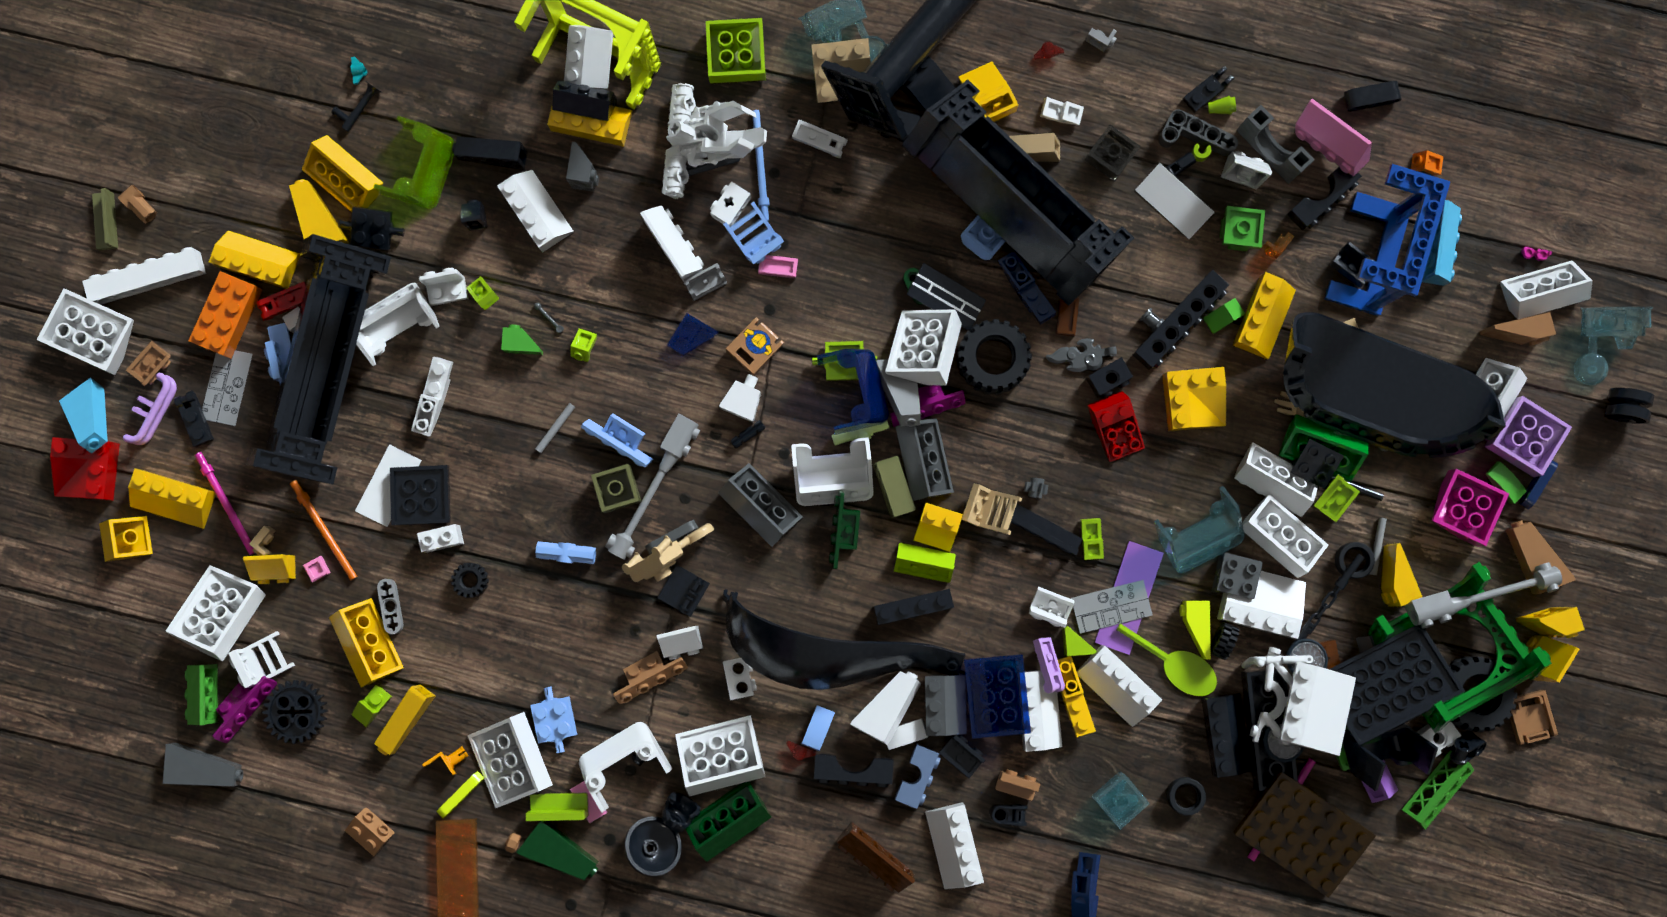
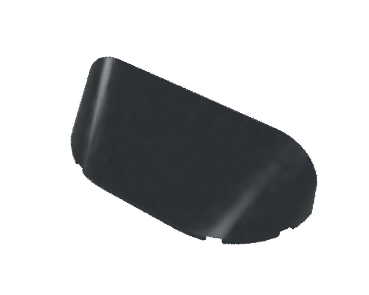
M1304 312L1298 314L1293 319L1284 363V386L1291 403L1295 408L1299 407L1304 412V416L1323 427L1400 455L1416 457L1417 454H1428L1429 458L1447 457L1476 448L1477 443L1484 439L1487 441L1491 440L1506 427L1501 403L1497 395L1487 383L1472 372L1319 313Z

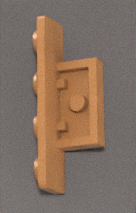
M656 651L623 669L630 685L613 693V696L619 704L627 703L632 698L646 693L652 687L664 683L675 675L681 674L688 666L682 657L664 665L660 654Z

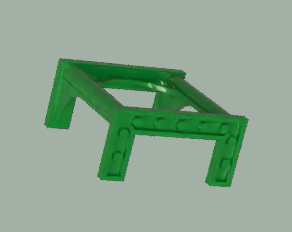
M1480 562L1474 564L1462 581L1448 589L1450 597H1468L1485 592L1483 588L1491 579L1489 570L1486 566H1482ZM1493 598L1476 602V609L1473 612H1469L1464 608L1455 614L1468 616L1478 621L1488 630L1494 640L1497 651L1494 670L1483 683L1445 704L1442 701L1437 702L1428 712L1422 714L1434 733L1441 731L1449 722L1525 680L1537 678L1552 664L1549 654L1542 650L1540 646L1529 653L1528 647L1517 638L1516 630L1505 621L1504 613L1493 604ZM1480 609L1482 611V615H1485V618H1481L1479 616L1478 612L1480 611ZM1407 612L1390 622L1386 620L1384 615L1376 618L1368 634L1373 636L1375 645H1378L1415 625L1410 620ZM1504 643L1505 647L1509 650H1503L1501 644ZM1511 655L1516 659V663L1513 665L1503 662L1502 656ZM1503 667L1504 669L1510 671L1506 672V670H1504L1503 673H1500L1499 668Z

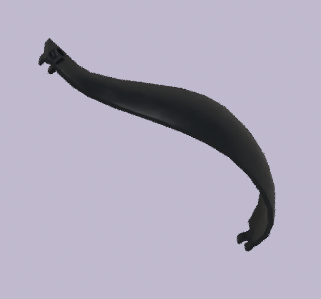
M727 589L723 592L722 599L727 605L726 632L735 652L758 673L778 683L799 689L824 690L844 687L892 672L912 668H927L948 675H959L965 658V653L924 643L850 641L805 634L772 623L750 612L737 600L738 592H731L730 596L727 594Z

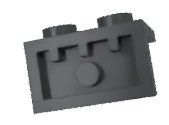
M1229 553L1219 554L1211 592H1224L1248 599H1255L1262 562Z

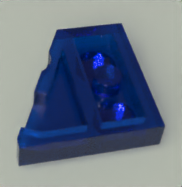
M686 313L667 346L684 356L717 336L718 331Z

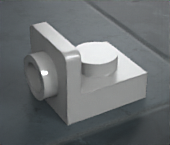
M1092 28L1085 41L1105 52L1107 47L1112 48L1117 38L1114 36L1117 31L1113 29L1110 36L1106 37L1102 31Z

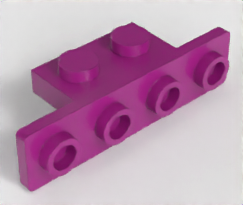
M927 385L918 388L920 420L952 408H958L966 403L963 390L944 396L940 385ZM895 412L891 413L893 427L900 425Z
M262 676L253 688H245L238 683L216 709L224 722L212 735L213 738L228 743L271 693L277 682Z

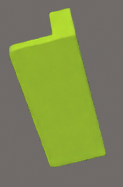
M899 543L894 572L950 583L956 555L954 553Z
M531 794V810L526 813V821L584 820L589 816L588 794Z

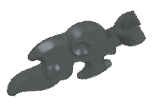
M1086 338L1077 342V345L1084 347V352H1080L1076 347H1062L1053 354L1046 355V359L1055 364L1069 362L1070 365L1067 366V370L1072 372H1082L1087 369L1097 370L1102 365V357L1116 356L1117 349L1116 346L1101 349L1100 345L1094 347L1092 345L1094 340Z

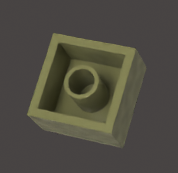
M626 464L591 475L603 513L641 503L631 465Z

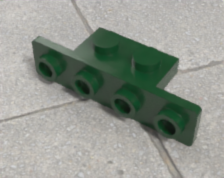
M839 490L838 495L834 497V507H837L836 514H833L832 526H835V532L831 533L830 543L833 545V552H829V563L833 569L838 568L839 548L857 550L860 510L843 509V490Z

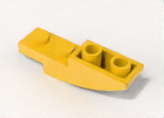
M1072 656L1059 659L1058 664L1065 684V689L1061 694L1076 738L1095 733L1096 730L1083 695L1084 692Z

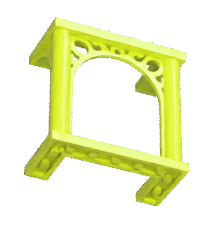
M525 0L514 21L519 30L526 31L539 4H541L549 21L532 53V57L536 62L542 64L559 30L568 33L569 25L589 26L567 15L561 2L566 3L600 20L613 32L615 38L613 37L611 55L618 59L614 73L621 80H624L626 75H630L631 92L626 99L627 106L635 110L636 106L642 103L643 93L645 89H649L652 83L651 77L654 72H658L661 65L647 21L641 19L640 22H637L594 0Z

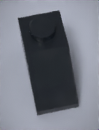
M470 200L467 201V204L461 205V223L469 231L488 228L485 208L481 201Z

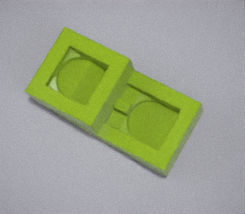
M1080 519L1084 560L1104 559L1101 519Z

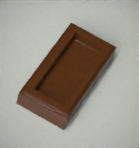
M1059 298L1056 335L1075 336L1079 298L1075 299L1069 306Z

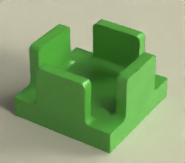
M1227 206L1225 217L1221 220L1219 238L1222 239V245H1228V249L1247 251L1250 248L1261 249L1265 210Z

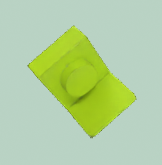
M481 276L466 288L484 310L499 300V297Z
M375 685L364 700H360L357 703L352 716L365 727H368L392 696L379 685Z

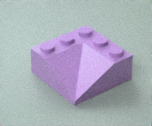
M1520 396L1515 399L1504 418L1506 427L1491 440L1487 441L1484 447L1532 477L1543 476L1572 426L1524 396Z

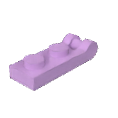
M1051 637L1034 640L1035 652L1045 681L1044 691L1046 693L1062 692L1065 689V684Z

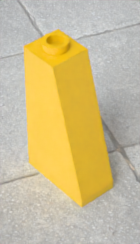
M297 180L294 184L289 185L304 239L315 234L349 244L344 232L339 228L338 223L319 193L308 180Z
M422 685L411 686L374 744L378 746L377 750L384 755L395 754L436 696Z

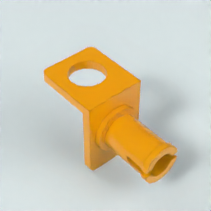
M461 746L448 756L444 755L443 752L438 753L423 763L422 766L426 767L441 757L452 775H456L454 765L469 757L467 752H464L465 749Z

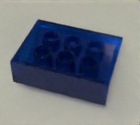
M1023 654L964 659L972 739L1031 733Z

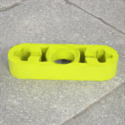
M478 771L474 773L436 812L444 819L484 780V777Z

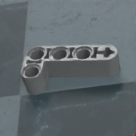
M1175 110L1171 113L1158 138L1162 147L1169 148L1173 146L1179 135L1204 147L1210 145L1212 151L1222 156H1229L1238 147V140L1234 135L1183 110ZM1173 117L1179 118L1181 123H1175ZM1190 126H1195L1198 132L1191 131ZM1164 134H1170L1173 140H1167ZM1207 134H1212L1215 140H1209Z

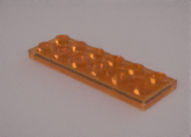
M477 818L437 820L438 917H479Z

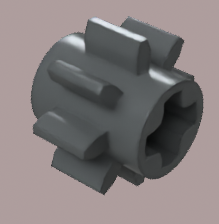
M1031 477L1030 482H1025L1024 491L1028 492V497L1042 499V495H1046L1048 492V485H1044V479Z

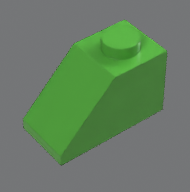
M509 325V328L503 327L501 350L504 353L543 355L541 348L519 325Z

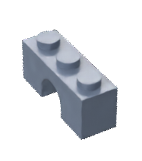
M916 743L909 763L920 769V777L912 783L901 780L895 795L896 801L916 809L919 805H923L926 794H923L926 786L930 787L933 776H931L933 768L937 769L941 759L938 757V752Z

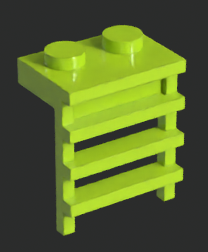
M1337 475L1315 503L1314 507L1337 522L1360 491L1347 483L1343 477Z

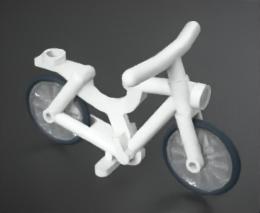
M1301 639L1293 643L1287 652V656L1280 655V649L1269 647L1268 654L1265 657H1249L1241 664L1244 669L1252 665H1257L1258 667L1266 665L1264 689L1267 692L1271 690L1275 692L1277 705L1270 713H1260L1257 726H1252L1250 736L1253 737L1252 741L1258 742L1261 730L1266 725L1268 728L1264 734V746L1268 754L1277 761H1293L1302 754L1305 747L1279 741L1283 720H1274L1282 714L1288 697H1285L1280 685L1273 681L1274 667L1289 686H1291L1292 676L1282 664H1287L1292 674L1297 661L1326 669L1328 664L1327 653L1321 644L1312 639Z

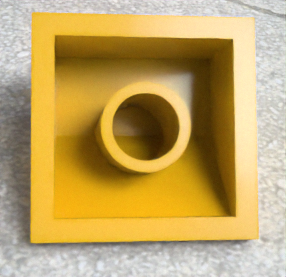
M925 503L913 541L950 552L963 514Z
M147 516L111 519L99 524L105 562L153 554Z
M295 556L243 557L250 580L258 581V584H270V580H277V583H289V579H296Z

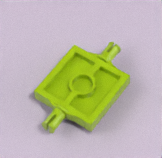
M863 341L825 342L824 358H812V366L824 365L826 381L864 380L866 364H877V356L865 355Z

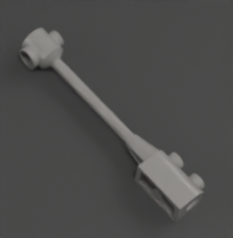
M678 413L660 446L661 449L665 450V454L655 478L625 532L616 535L612 534L605 546L612 554L624 560L626 557L630 558L635 548L632 547L634 542L631 539V535L664 475L682 455L687 456L691 449L688 446L690 440H695L700 432L697 429L699 425Z
M1548 562L1534 568L1535 572L1532 579L1468 597L1451 598L1447 590L1412 600L1405 608L1412 623L1415 626L1421 625L1422 629L1433 626V621L1439 620L1441 624L1452 620L1451 616L1456 612L1468 607L1470 604L1533 586L1540 590L1546 589L1548 593L1554 592L1559 589L1558 585L1562 584V575L1557 567H1551V564Z

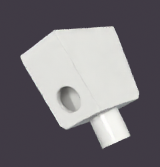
M748 374L744 384L735 381L720 403L719 408L754 423L761 392L754 388L758 378Z

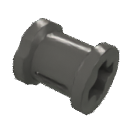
M1149 308L1139 321H1143L1151 328V332H1154L1164 322V319H1160L1152 312V308Z

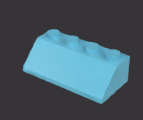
M1445 200L1422 279L1424 283L1444 286L1454 278L1453 263L1457 258L1455 247L1460 237L1458 226L1461 224L1462 215L1460 214L1461 208L1449 200Z

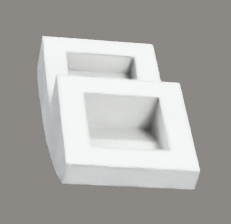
M1046 97L1040 117L1078 126L1080 125L1084 107L1068 101L1063 103Z
M921 718L898 726L889 745H887L888 749L891 750L927 738L923 719Z

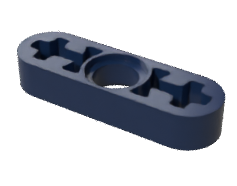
M1552 460L1543 476L1533 477L1526 489L1527 492L1519 500L1521 506L1530 509L1536 503L1557 469V462Z

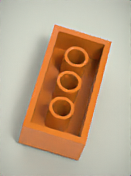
M220 271L188 341L231 359L262 289Z

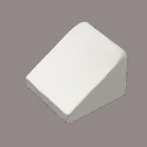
M299 307L282 317L287 328L292 333H294L300 311Z

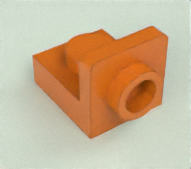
M1428 150L1414 153L1411 169L1418 172L1423 171L1434 176L1441 175L1443 156Z

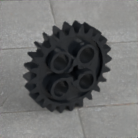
M293 680V683L285 681V686L283 684L278 685L279 690H271L274 696H267L270 702L263 705L268 707V710L262 711V713L268 714V717L263 719V721H269L270 724L266 729L273 728L271 735L278 733L277 740L284 738V743L292 740V743L295 744L299 739L302 743L305 742L306 738L308 740L312 739V733L315 735L319 734L317 728L324 727L321 721L327 720L323 716V713L328 712L327 709H323L327 702H321L324 694L317 695L320 690L319 688L312 690L313 683L306 686L305 680L301 681L300 684L298 680ZM304 696L307 697L309 701L306 707L302 704V699ZM284 697H287L289 700L287 707L282 703ZM295 709L312 710V713L279 714L278 711ZM304 716L308 719L307 726H304L302 724V718ZM283 717H287L289 720L287 727L282 723Z

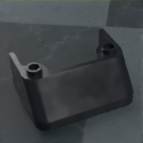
M1405 723L1359 747L1346 729L1342 742L1351 773L1374 791H1377L1386 766V763L1382 760L1390 758L1399 766L1414 764L1428 775L1431 772L1438 751L1437 746Z

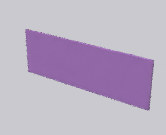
M1129 541L1113 587L1143 580L1149 598L1164 553ZM1142 618L1121 624L1137 634ZM1119 624L1099 629L1095 643L1130 655L1134 641L1116 630Z

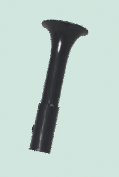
M367 81V90L349 116L339 110L338 107H334L331 111L333 115L344 121L341 127L348 132L370 99L375 94L382 93Z

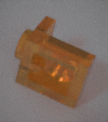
M1289 232L1284 237L1280 235L1274 244L1266 241L1262 249H1264L1266 255L1277 259L1294 236Z

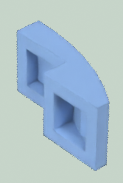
M817 705L802 745L820 751L835 712Z

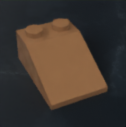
M1550 312L1493 325L1479 331L1482 336L1520 345L1529 343L1530 346L1542 344V342L1549 341V337L1556 335Z

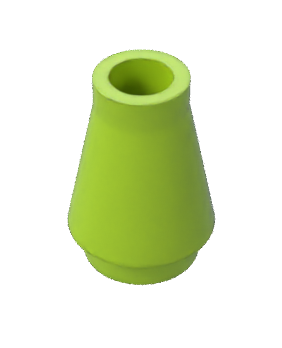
M1227 96L1213 102H1208L1209 114H1232V112H1236L1235 97Z

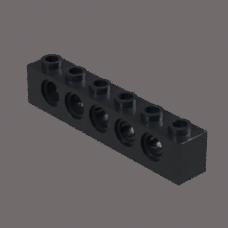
M1214 270L1210 271L1132 355L1148 370L1153 367L1157 368L1164 361L1162 357L1166 353L1170 355L1177 347L1175 343L1179 339L1183 341L1189 334L1187 330L1191 326L1195 328L1201 322L1202 318L1200 316L1204 312L1208 314L1215 307L1213 302L1217 298L1221 300L1228 293L1225 289L1229 284ZM1204 290H1209L1212 297H1205ZM1192 303L1198 305V312H1195L1191 309ZM1179 317H1183L1186 320L1185 326L1179 324ZM1171 331L1174 336L1173 339H1168L1165 332ZM1153 344H1157L1160 346V353H1156L1153 351Z

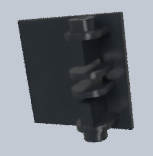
M1309 439L1298 460L1294 459L1291 465L1294 467L1291 473L1325 489L1344 455Z
M676 564L658 599L691 617L710 583Z

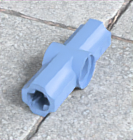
M538 541L535 552L536 558L556 560V562L594 564L596 559V548L576 546V544L559 542L557 544Z

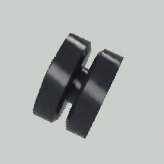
M1632 388L1609 389L1607 400L1612 404L1606 406L1604 417L1623 423L1647 424L1651 418V411L1647 408L1653 406L1655 395Z

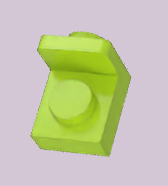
M579 328L571 344V357L579 361L588 362L590 352L597 339V334Z

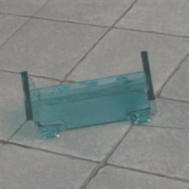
M1223 486L1220 487L1222 500L1212 504L1208 518L1180 532H1177L1174 527L1164 528L1158 519L1154 521L1158 538L1178 573H1185L1238 546L1244 540L1245 536L1239 505Z

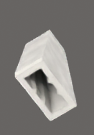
M900 671L852 720L851 725L876 740L889 745L921 685L917 680L918 676L909 671L906 674Z

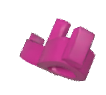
M1530 247L1521 249V253L1526 259L1535 256L1536 260L1543 261L1552 255V251L1537 249L1535 251Z

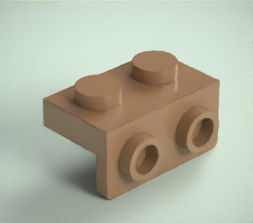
M151 340L126 371L142 382L143 386L147 383L151 385L157 379L156 373L160 368L164 370L171 363L168 360L171 355Z
M1006 769V772L1000 771L995 787L996 790L1027 800H1033L1035 791L1038 792L1040 783L1036 781L1037 778L1025 775L1023 778L1017 776L1018 772Z
M364 808L357 814L345 830L373 856L394 835V831L368 808Z

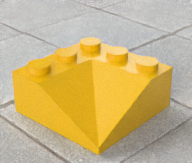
M1224 367L1170 371L1162 375L1168 431L1226 426V379Z

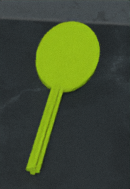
M1121 623L1117 626V631L1164 661L1166 676L1179 690L1194 696H1206L1215 690L1217 685L1215 672L1200 656L1187 651H1174L1167 654Z

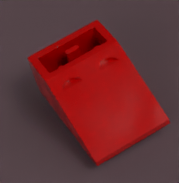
M1123 391L1087 405L1109 462L1145 448L1131 399Z

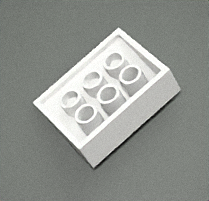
M63 289L37 340L115 375L124 359L134 320L67 289Z
M956 309L902 311L885 370L886 374L925 385H947L962 325Z
M209 565L166 629V632L223 662L266 594L257 585Z
M1261 571L1255 599L1223 592L1217 619L1298 639L1303 620L1306 582Z
M1297 661L1294 667L1279 741L1340 756L1356 677Z
M524 712L468 735L495 808L553 785Z
M751 715L675 734L685 788L689 796L765 777Z

